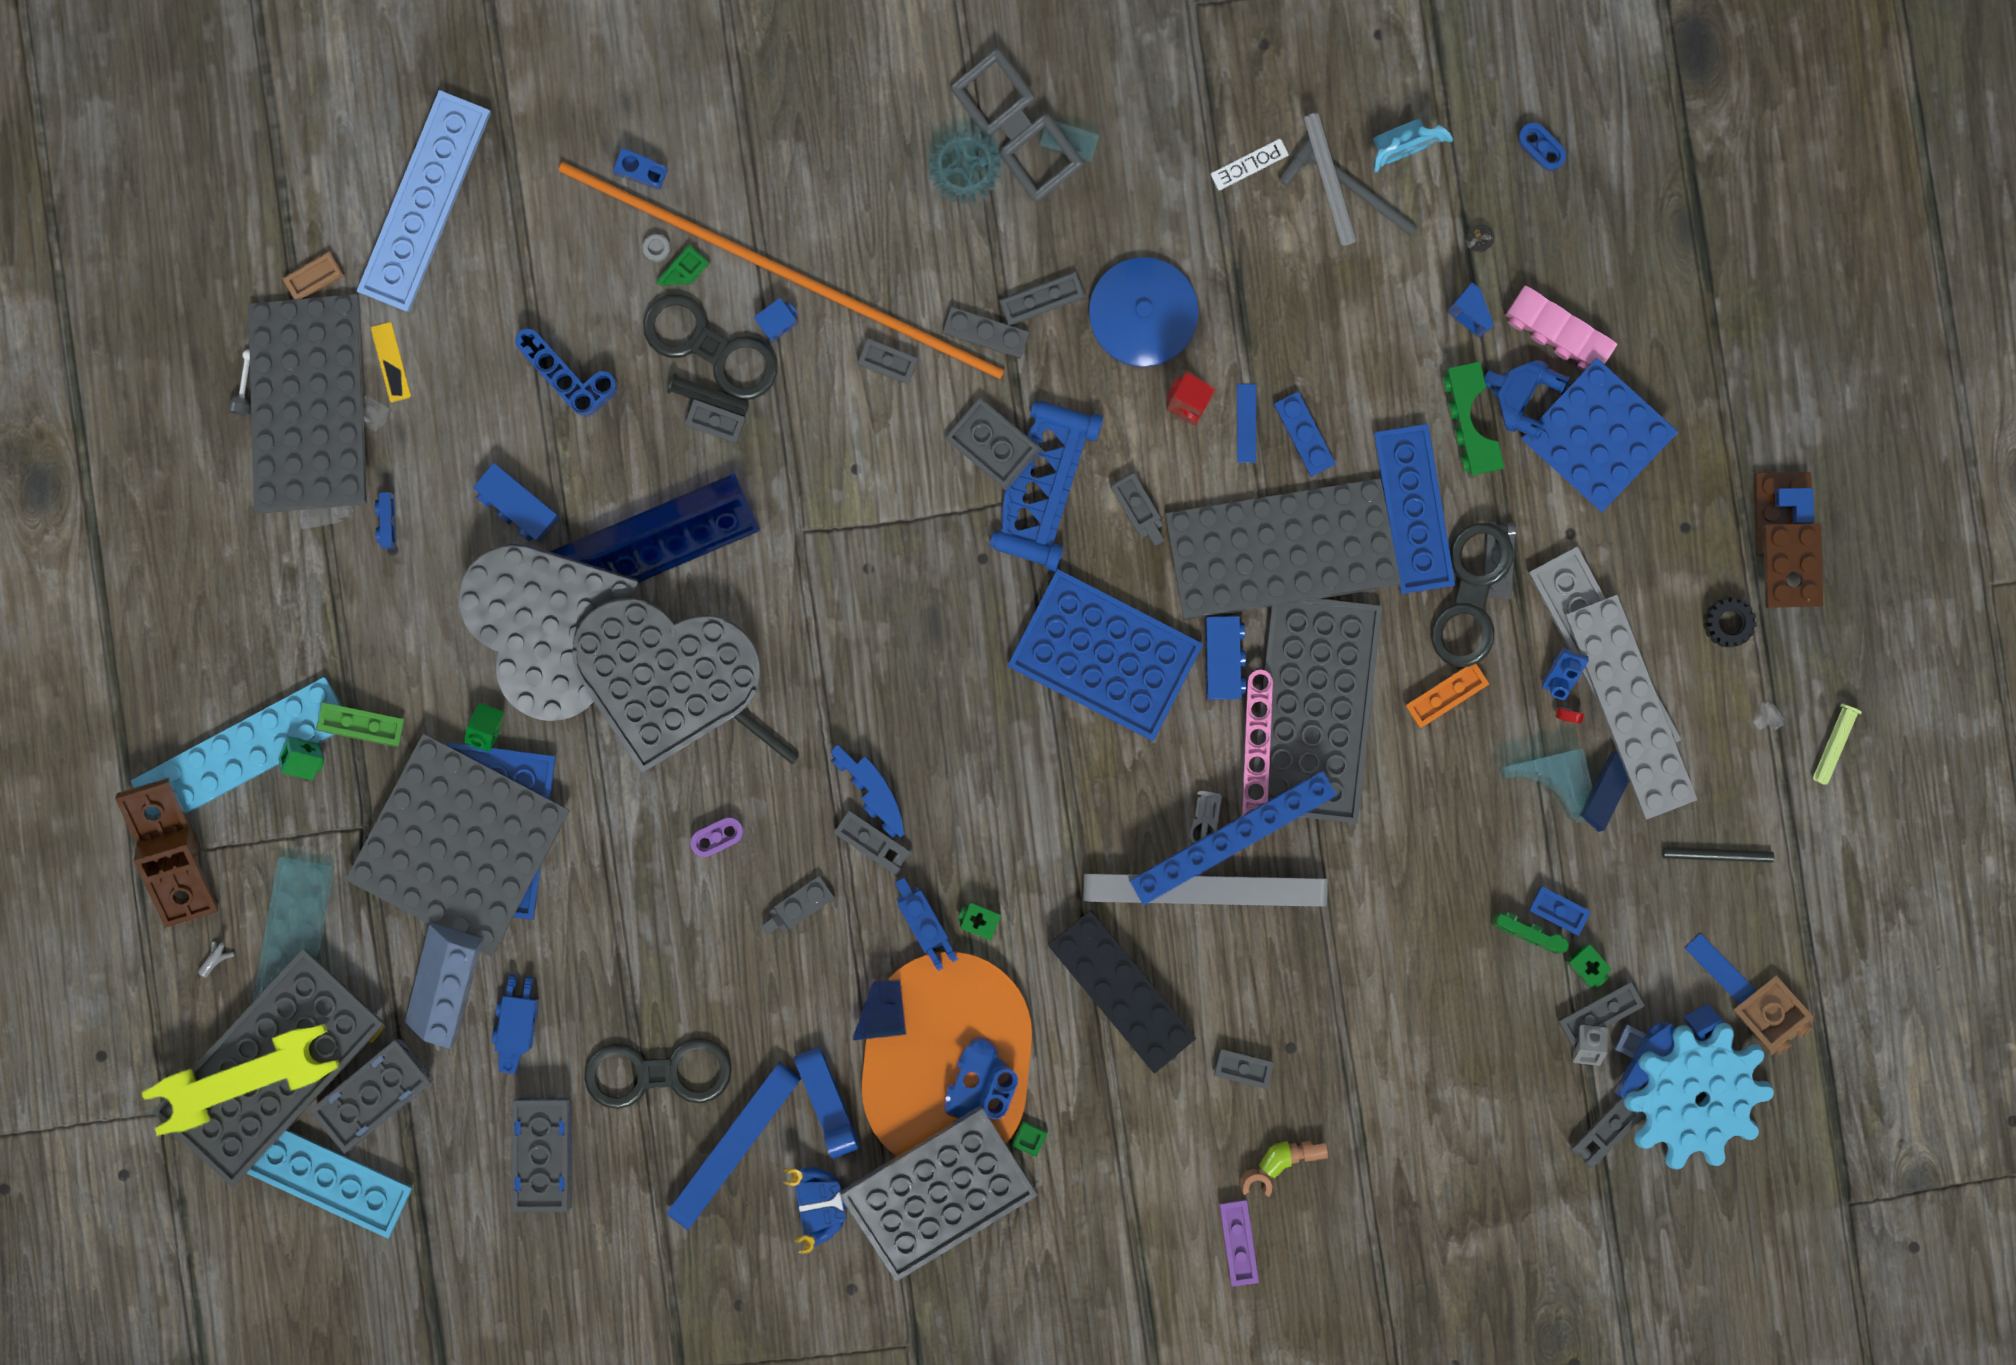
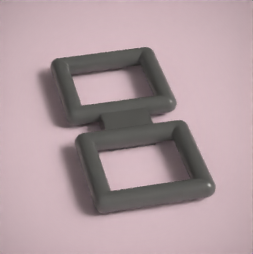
M993 49L951 85L953 94L986 137L992 136L1000 128L1011 141L1000 149L999 155L1034 202L1042 200L1083 166V159L1049 114H1043L1033 122L1024 109L1034 101L1035 95L1001 49ZM997 62L1022 97L989 123L964 88ZM1045 127L1070 160V163L1037 189L1012 153Z

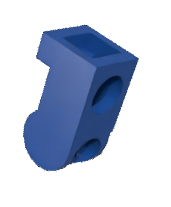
M624 148L621 149L613 169V175L625 177L657 190H661L668 172V168Z

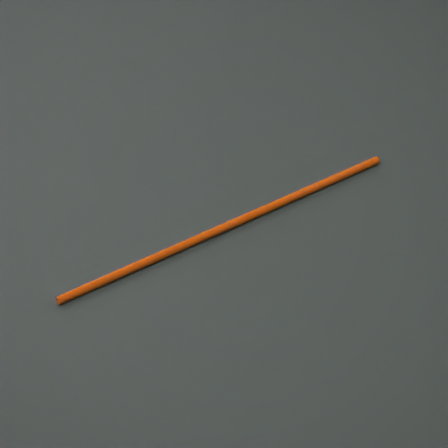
M562 162L559 167V172L989 375L998 379L1002 378L1005 370L572 165Z

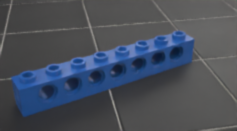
M1320 771L1135 876L1129 882L1144 906L1337 795L1324 772Z

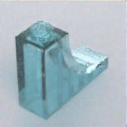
M1583 748L1499 767L1501 778L1523 777L1536 781L1548 788L1560 801L1567 819L1575 818L1576 823L1586 821L1580 816V813L1593 787Z

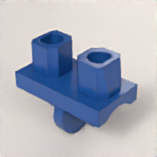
M1563 648L1560 654L1556 655L1553 659V665L1542 681V688L1549 690L1552 697L1566 700L1569 692L1589 662V657L1587 655L1575 654Z

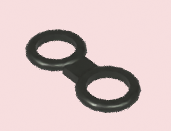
M668 294L657 299L648 308L643 320L644 335L649 346L658 354L668 358H683L692 353L713 364V376L718 387L727 395L741 400L756 399L764 395L773 386L777 376V359L772 349L764 341L752 336H738L729 341L725 340L708 329L707 317L702 306L693 298L682 294ZM680 305L688 308L696 319L697 329L694 337L687 344L680 347H671L663 344L655 333L654 323L657 315L669 306ZM750 347L763 355L766 361L764 379L757 386L750 389H740L728 382L724 374V364L727 357L739 348Z
M1475 523L1465 527L1455 537L1450 548L1452 568L1454 573L1461 579L1456 604L1446 607L1436 617L1432 626L1431 642L1435 653L1445 663L1454 667H1469L1481 662L1489 654L1494 643L1495 629L1490 616L1485 612L1490 585L1498 583L1508 574L1513 563L1514 549L1509 536L1500 527L1491 523ZM1478 534L1493 536L1499 542L1502 550L1501 561L1498 567L1492 573L1484 576L1470 574L1462 562V550L1466 542ZM1459 614L1474 616L1480 622L1483 630L1480 646L1473 653L1466 656L1452 654L1446 648L1443 641V630L1447 622Z
M693 1038L686 1040L673 1050L669 1059L645 1060L639 1051L634 1048L614 1043L603 1046L592 1054L585 1067L584 1080L588 1093L597 1103L606 1108L622 1109L632 1106L642 1098L646 1089L671 1087L677 1096L688 1102L705 1103L716 1099L725 1091L730 1082L732 1067L729 1056L721 1045L710 1039ZM695 1049L707 1050L712 1053L720 1066V1077L716 1085L710 1090L696 1092L686 1088L678 1075V1064L682 1056L688 1051ZM612 1055L627 1057L634 1063L638 1072V1081L634 1090L627 1096L620 1098L610 1097L603 1093L596 1081V1070L600 1062Z

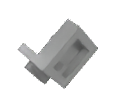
M1581 1025L1579 1028V1042L1573 1052V1063L1600 1066L1607 1054V1028Z

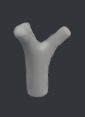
M212 942L209 957L200 967L198 973L202 977L207 978L218 963L227 958L234 957V952L222 953L224 943H219L217 947V942Z

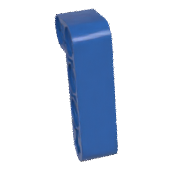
M528 328L519 331L516 335L515 342L517 348L578 415L590 417L617 393L618 383L610 373L605 371L597 372L583 384L537 332ZM529 337L533 340V343L540 351L535 353L529 346H526L525 339ZM548 356L553 357L554 365L550 369H542V360ZM563 377H571V387L566 390L560 389V380ZM610 379L611 387L605 392L599 391L598 383L600 380ZM582 397H589L591 401L590 406L586 410H580L577 406L579 399Z
M818 1046L794 1056L796 1066L824 1132V1140L832 1159L858 1149L860 1143L821 1047Z

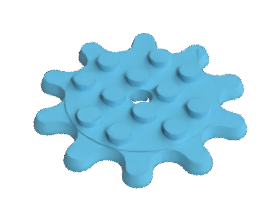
M1722 1022L1717 1024L1713 1029L1712 1035L1705 1041H1697L1688 1026H1679L1673 1033L1674 1048L1669 1055L1661 1057L1654 1052H1646L1639 1059L1640 1068L1648 1074V1084L1642 1090L1628 1093L1624 1099V1105L1628 1110L1642 1111L1646 1115V1123L1637 1131L1634 1141L1638 1147L1645 1149L1659 1142H1665L1668 1147L1665 1163L1671 1169H1681L1688 1157L1696 1151L1703 1152L1708 1164L1720 1166L1725 1161L1724 1146L1730 1138L1740 1136L1745 1140H1753L1759 1134L1757 1124L1749 1117L1750 1111L1755 1104L1769 1101L1774 1094L1773 1087L1769 1082L1755 1081L1752 1078L1753 1070L1764 1059V1052L1758 1044H1750L1740 1051L1733 1050L1731 1042L1734 1034L1732 1027L1728 1023ZM1700 1092H1705L1707 1096H1705L1704 1100L1699 1104L1695 1103L1696 1096Z

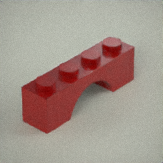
M1186 372L1183 378L1178 376L1172 385L1166 399L1169 402L1167 410L1195 426L1216 389Z

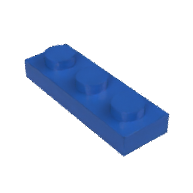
M1296 392L1275 403L1273 406L1310 478L1334 466L1335 462L1300 393Z

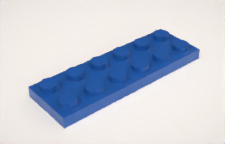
M1429 424L1374 432L1380 478L1401 581L1399 586L1400 595L1455 586Z

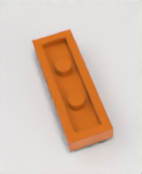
M1474 664L1462 668L1406 704L1405 707L1420 729L1488 686L1489 682L1478 665Z

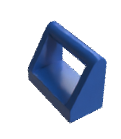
M1471 283L1447 312L1474 335L1482 337L1493 327V321L1481 289Z

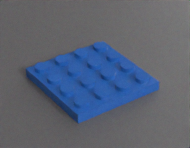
M1596 358L1539 418V422L1545 423L1543 433H1540V438L1537 440L1525 434L1521 440L1598 510L1603 512L1678 433V430L1600 359Z

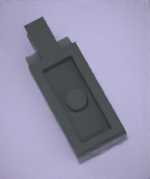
M1132 472L1111 484L1112 492L1141 538L1148 536L1154 547L1163 543L1164 539L1158 530L1163 526L1160 521L1161 517L1135 473Z
M818 876L776 905L770 911L773 918L763 924L762 927L767 935L779 927L785 932L812 915L835 897L823 879Z

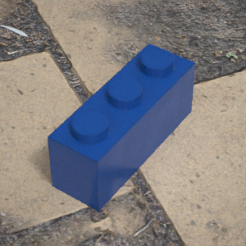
M495 463L490 466L473 487L478 492L476 498L487 507L491 504L499 510L496 515L507 524H510L512 521L520 527L517 532L529 542L532 539L540 542L560 519V516Z
M1240 616L1205 618L1207 700H1240L1241 694H1246V677H1241V666L1246 664L1245 650H1240V639H1245V623H1240Z

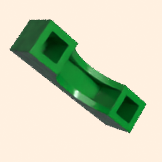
M1480 361L1448 368L1444 372L1445 376L1442 377V385L1445 393L1449 392L1451 403H1448L1450 418L1455 419L1457 429L1454 430V437L1457 446L1461 445L1463 456H1460L1462 471L1467 472L1468 478L1501 471L1504 469V463L1499 442L1480 435L1474 428L1470 417L1471 405L1475 397L1486 389Z

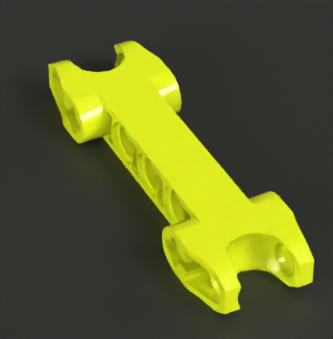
M326 1025L296 1029L272 1038L277 1052L197 1082L192 1069L165 1078L152 1088L141 1092L144 1100L153 1097H164L173 1106L171 1119L154 1128L157 1136L170 1132L185 1131L209 1122L211 1120L206 1109L207 1107L284 1078L287 1079L292 1091L316 1082L331 1071L340 1068L338 1060L319 1063L313 1060L309 1053L311 1041L328 1031Z

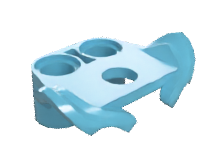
M1421 119L1384 132L1373 139L1378 150L1373 164V171L1377 173L1382 166L1419 152L1434 142L1446 141L1451 143L1453 138L1440 125H1437L1434 129L1425 128Z

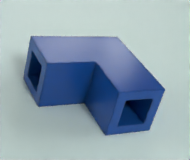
M1813 488L1775 490V507H1792L1793 524L1814 523Z

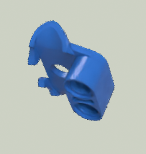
M976 1037L967 1045L957 1061V1066H960V1070L954 1085H948L945 1112L949 1116L959 1119L981 1105L988 1117L999 1119L1008 1111L1018 1084V1077L1005 1062L998 1058L997 1049L991 1041L984 1037ZM973 1072L978 1075V1083L974 1087L964 1085L963 1079L967 1073ZM1008 1072V1080L1005 1083L999 1084L997 1082L998 1076L1001 1073ZM999 1098L998 1106L995 1109H988L989 1101Z

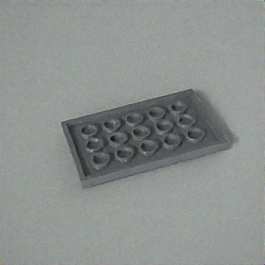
M981 1105L839 1191L840 1197L896 1282L1038 1196Z

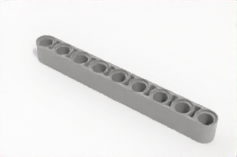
M1084 874L1083 901L1141 903L1129 882L1130 879L1139 874ZM1195 876L1149 903L1327 906L1328 879Z

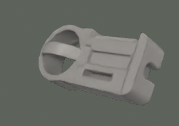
M1197 792L1200 795L1197 800L1195 813L1197 819H1192V826L1189 831L1192 843L1196 842L1193 837V831L1197 825L1202 823L1200 839L1206 837L1208 825L1212 827L1213 832L1217 830L1222 798L1219 793Z

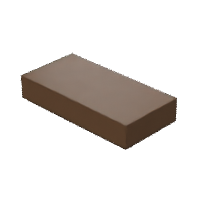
M328 251L282 279L295 300L306 299L345 275L332 253Z

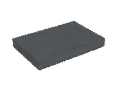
M981 397L975 401L945 437L950 444L1006 491L1042 450Z

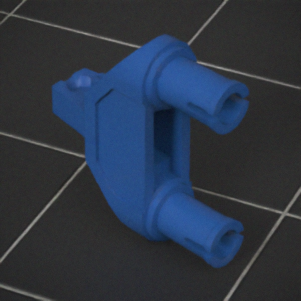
M1537 360L1512 369L1509 374L1504 372L1503 375H1499L1488 370L1484 380L1486 387L1494 390L1493 395L1498 397L1505 429L1511 432L1519 430L1538 440L1541 436L1540 433L1544 431L1545 423L1524 415V410L1536 387L1541 385V383L1560 391V393H1564L1565 387L1569 384L1570 377L1549 369V365L1546 362Z

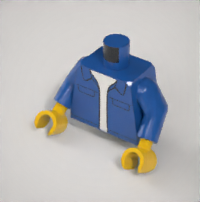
M818 1167L801 1168L798 1170L785 1168L783 1172L792 1173V1179L788 1182L784 1181V1184L795 1186L803 1234L808 1235L797 1237L794 1243L803 1241L805 1247L802 1251H798V1253H808L812 1251L813 1247L831 1239L843 1227V1221L847 1219V1206L839 1194V1191L842 1190L841 1179H836L833 1173Z

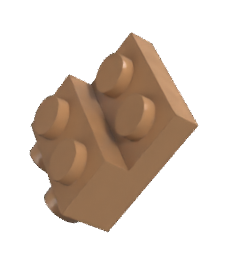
M1777 975L1734 1009V1013L1749 1028L1752 1035L1770 1056L1775 1052L1778 1055L1783 1054L1791 1047L1792 1044L1789 1042L1796 1035L1802 1038L1813 1029L1811 1023L1814 1022L1813 1015Z

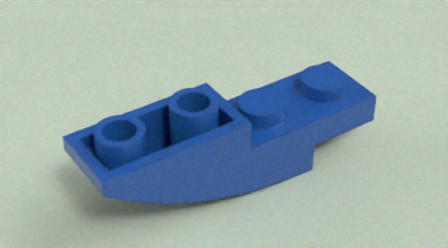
M837 745L830 752L834 756L831 762L842 772L847 769L853 775L850 780L861 791L865 788L869 791L862 798L865 802L862 808L872 818L878 815L885 822L882 828L889 835L894 837L897 834L901 838L905 834L903 819L896 799L886 780L866 756L857 763L846 751Z

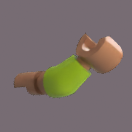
M1284 1141L1269 1147L1259 1164L1261 1169H1250L1242 1174L1239 1186L1243 1195L1248 1194L1250 1184L1258 1180L1263 1182L1262 1191L1264 1194L1270 1197L1272 1193L1271 1177L1276 1178L1285 1168L1291 1167L1294 1163H1299V1159H1303L1304 1162L1327 1159L1326 1143L1312 1145L1311 1141L1301 1142V1145L1297 1146L1296 1143L1288 1144V1141Z

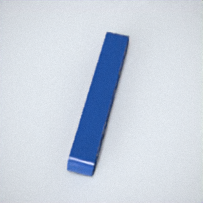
M779 1062L670 1207L666 1215L687 1231L801 1080L799 1075L783 1063Z

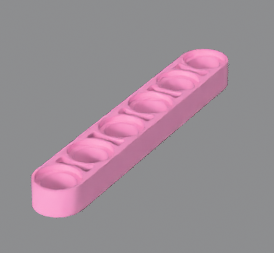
M1265 670L1252 672L1248 679L1242 816L1266 803L1269 796L1273 678ZM1258 674H1263L1268 678L1269 683L1264 690H1257L1253 686V678ZM1259 701L1265 703L1268 709L1266 715L1260 718L1255 717L1251 710L1253 704ZM1255 729H1262L1266 733V741L1261 745H1255L1250 739L1251 733ZM1256 756L1263 758L1265 761V768L1258 773L1253 772L1249 767L1250 760ZM1253 784H1259L1264 789V795L1259 800H1253L1248 795V789Z

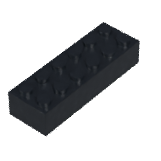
M1090 910L1048 944V947L1154 1074L1197 1039Z

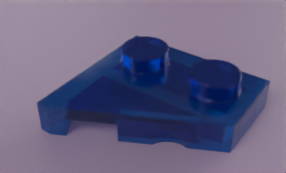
M901 979L873 982L854 1032L853 1041L906 1035Z

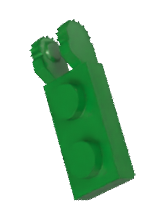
M1506 911L1504 914L1494 915L1491 922L1492 926L1555 954L1565 953L1569 949L1568 946H1570L1567 939L1562 938V936L1558 934L1548 936L1544 934L1545 929L1532 923L1526 926L1518 922L1520 919L1518 916Z

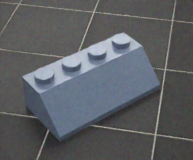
M435 923L429 924L405 1023L423 1041L450 1049L458 1038L483 938Z

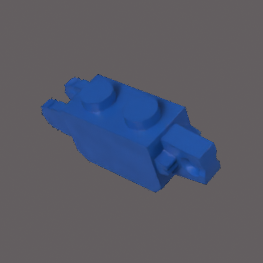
M905 878L895 882L902 895L896 899L897 905L921 948L929 955L938 971L943 969V963L934 952L935 949L942 945L952 962L958 960L949 943L951 941L924 893L918 887L911 889Z

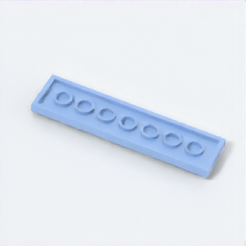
M438 91L358 286V293L405 312H410L490 117V110L443 91Z

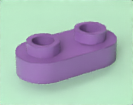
M724 818L697 831L691 838V848L698 856H711L738 843L743 837V826L735 818ZM728 826H732L735 829V833L731 837L725 834V829ZM703 838L710 840L708 848L701 846L700 842Z

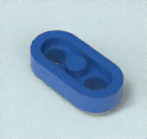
M1528 123L1519 132L1518 142L1520 146L1544 170L1555 171L1564 164L1566 160L1564 147L1542 125ZM1533 134L1536 137V142H1529L1527 135ZM1548 153L1555 156L1554 162L1547 160L1546 155Z

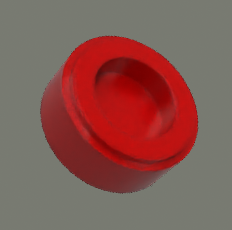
M1557 707L1555 716L1560 720L1581 724L1584 713L1565 707Z

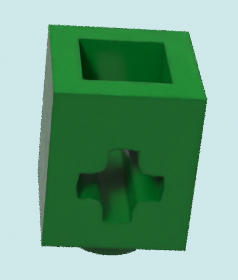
M479 703L466 726L464 743L476 749L490 752L502 730L505 712Z
M290 736L287 737L278 758L282 774L312 781L316 772L321 771L324 764V756L321 754L318 743Z
M970 902L969 907L963 905L957 921L962 922L960 929L991 941L1001 914ZM978 913H982L983 920L986 923L985 925L980 924L976 928L973 926L974 921L970 918L971 916H977Z
M1587 943L1583 944L1565 960L1582 982L1591 988L1594 985L1596 987L1602 985L1609 978L1607 973L1612 970L1595 949ZM1587 962L1595 963L1593 965L1595 970L1593 973L1585 972L1588 968Z

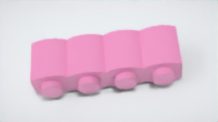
M1527 286L1521 289L1505 314V317L1509 319L1508 324L1520 331L1523 328L1528 330L1532 334L1531 338L1541 345L1546 343L1555 348L1554 353L1565 360L1569 358L1575 360L1578 363L1577 367L1583 372L1596 358L1605 364L1617 346V343L1593 329L1584 321L1571 315L1562 307L1549 301L1540 293Z

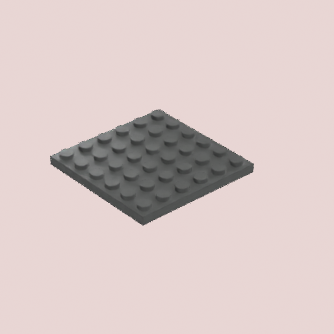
M423 733L345 880L428 924L435 923L483 938L481 952L493 957L570 810Z

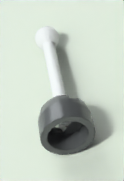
M247 349L243 352L245 360L239 395L233 396L228 406L229 413L249 416L251 411V402L245 396L250 364V350Z

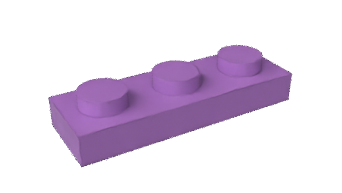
M1247 1200L1219 1203L1231 1286L1259 1283Z

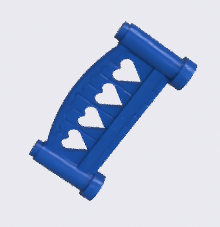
M1040 400V402L1034 401L1030 417H1034L1035 422L1026 436L1038 446L1044 441L1042 438L1044 431L1051 430L1065 447L1048 452L1040 451L1036 456H1043L1057 473L1033 478L1031 470L1036 466L1034 464L1035 458L1010 488L1004 491L1002 529L999 532H993L990 547H994L996 551L1046 565L1045 569L1056 572L1064 546L1054 543L1085 440L1097 442L1104 416L1093 413L1091 416ZM1035 482L1049 499L1025 504L1023 496L1028 493L1026 490L1027 484ZM1027 508L1041 525L1017 530L1015 522L1020 519L1018 517L1019 510Z

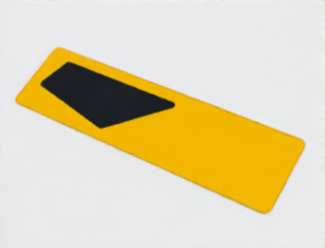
M388 322L371 327L390 402L410 398L411 394L392 323Z

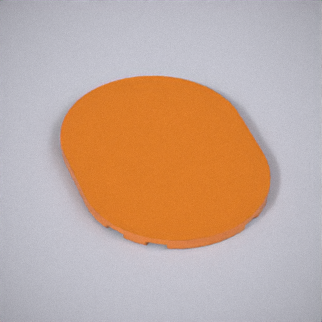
M946 951L935 952L943 963V969L938 971L929 955H923L903 965L892 974L874 1000L867 1026L862 1076V1100L865 1114L872 1130L881 1143L895 1156L900 1155L958 1119L949 1116L945 1112L947 1088L949 1084L954 1085L960 1070V1066H957L958 1059L967 1045L976 1037H984L991 1041L997 1049L998 1058L1005 1062L1018 1077V1084L1008 1111L1003 1117L999 1119L990 1118L1005 1143L1009 1141L1019 1125L1025 1108L1031 1055L1032 1024L1025 999L1014 981L1000 968L984 958L954 951L958 960L952 962L948 958ZM973 1072L967 1073L963 1079L964 1085L974 1087L978 1083V1075ZM1001 1073L998 1076L997 1082L999 1084L1005 1083L1009 1078V1073ZM999 1098L991 1099L987 1106L988 1109H995L999 1104Z

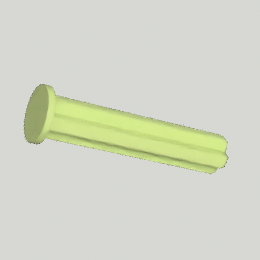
M1845 704L1840 705L1842 710L1813 776V780L1823 785L1829 783L1856 717L1862 713L1860 710Z

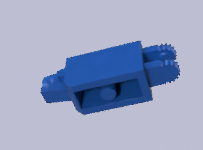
M509 974L506 995L497 1002L496 1016L499 1017L498 1028L494 1027L492 1033V1044H496L495 1051H498L499 1072L509 1074L517 1072L522 1054L533 1047L539 999L531 998L533 977H526L523 997L514 995L517 985L516 974Z

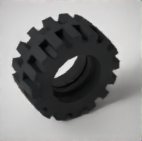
M1725 598L1715 602L1708 608V612L1704 616L1705 623L1703 624L1707 630V637H1710L1713 643H1717L1721 647H1736L1746 643L1754 635V628L1757 627V622H1755L1756 614L1751 610L1753 608L1747 605L1745 601L1738 600L1737 598ZM1726 611L1735 612L1741 619L1740 629L1734 634H1727L1720 628V617Z

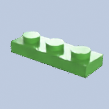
M322 702L315 731L398 747L404 719Z

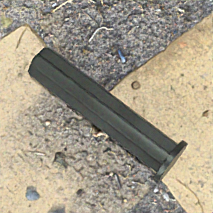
M673 373L667 389L668 394L674 392L743 417L746 415L749 407L747 401L677 377V373Z

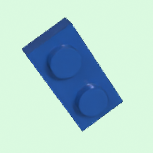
M390 492L379 493V499L375 500V514L379 516L380 527H376L375 532L376 542L380 543V547L383 549H396L395 495Z
M1540 886L1528 911L1577 936L1580 935L1591 911L1543 886Z

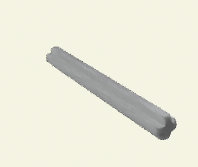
M1318 113L1306 115L1304 121L1342 246H1346L1356 241L1320 116Z

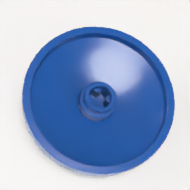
M1133 258L1115 265L1101 277L1091 296L1089 320L1096 341L1112 358L1130 366L1152 367L1170 361L1188 345L1197 325L1198 303L1190 282L1177 268L1159 259Z

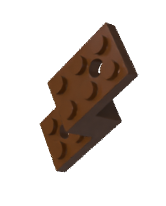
M1811 472L1755 473L1756 556L1764 555L1765 607H1822L1821 524H1793L1792 507H1775V490L1811 488ZM1790 572H1796L1800 576V584L1797 587H1791L1787 583V576Z
M170 778L116 793L115 800L136 842L134 864L164 927L218 912V904L198 863L200 843ZM153 806L158 808L160 813L158 815H150L145 809ZM177 891H185L186 893H188L189 897L185 899H179L174 895V893Z

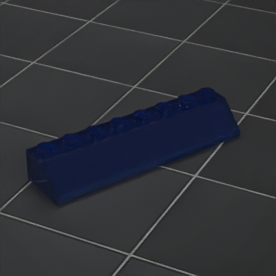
M734 473L550 552L638 579L639 583L755 534L760 529L739 480Z

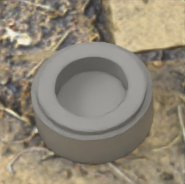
M649 235L643 242V252L650 261L662 262L668 258L671 247L663 235Z

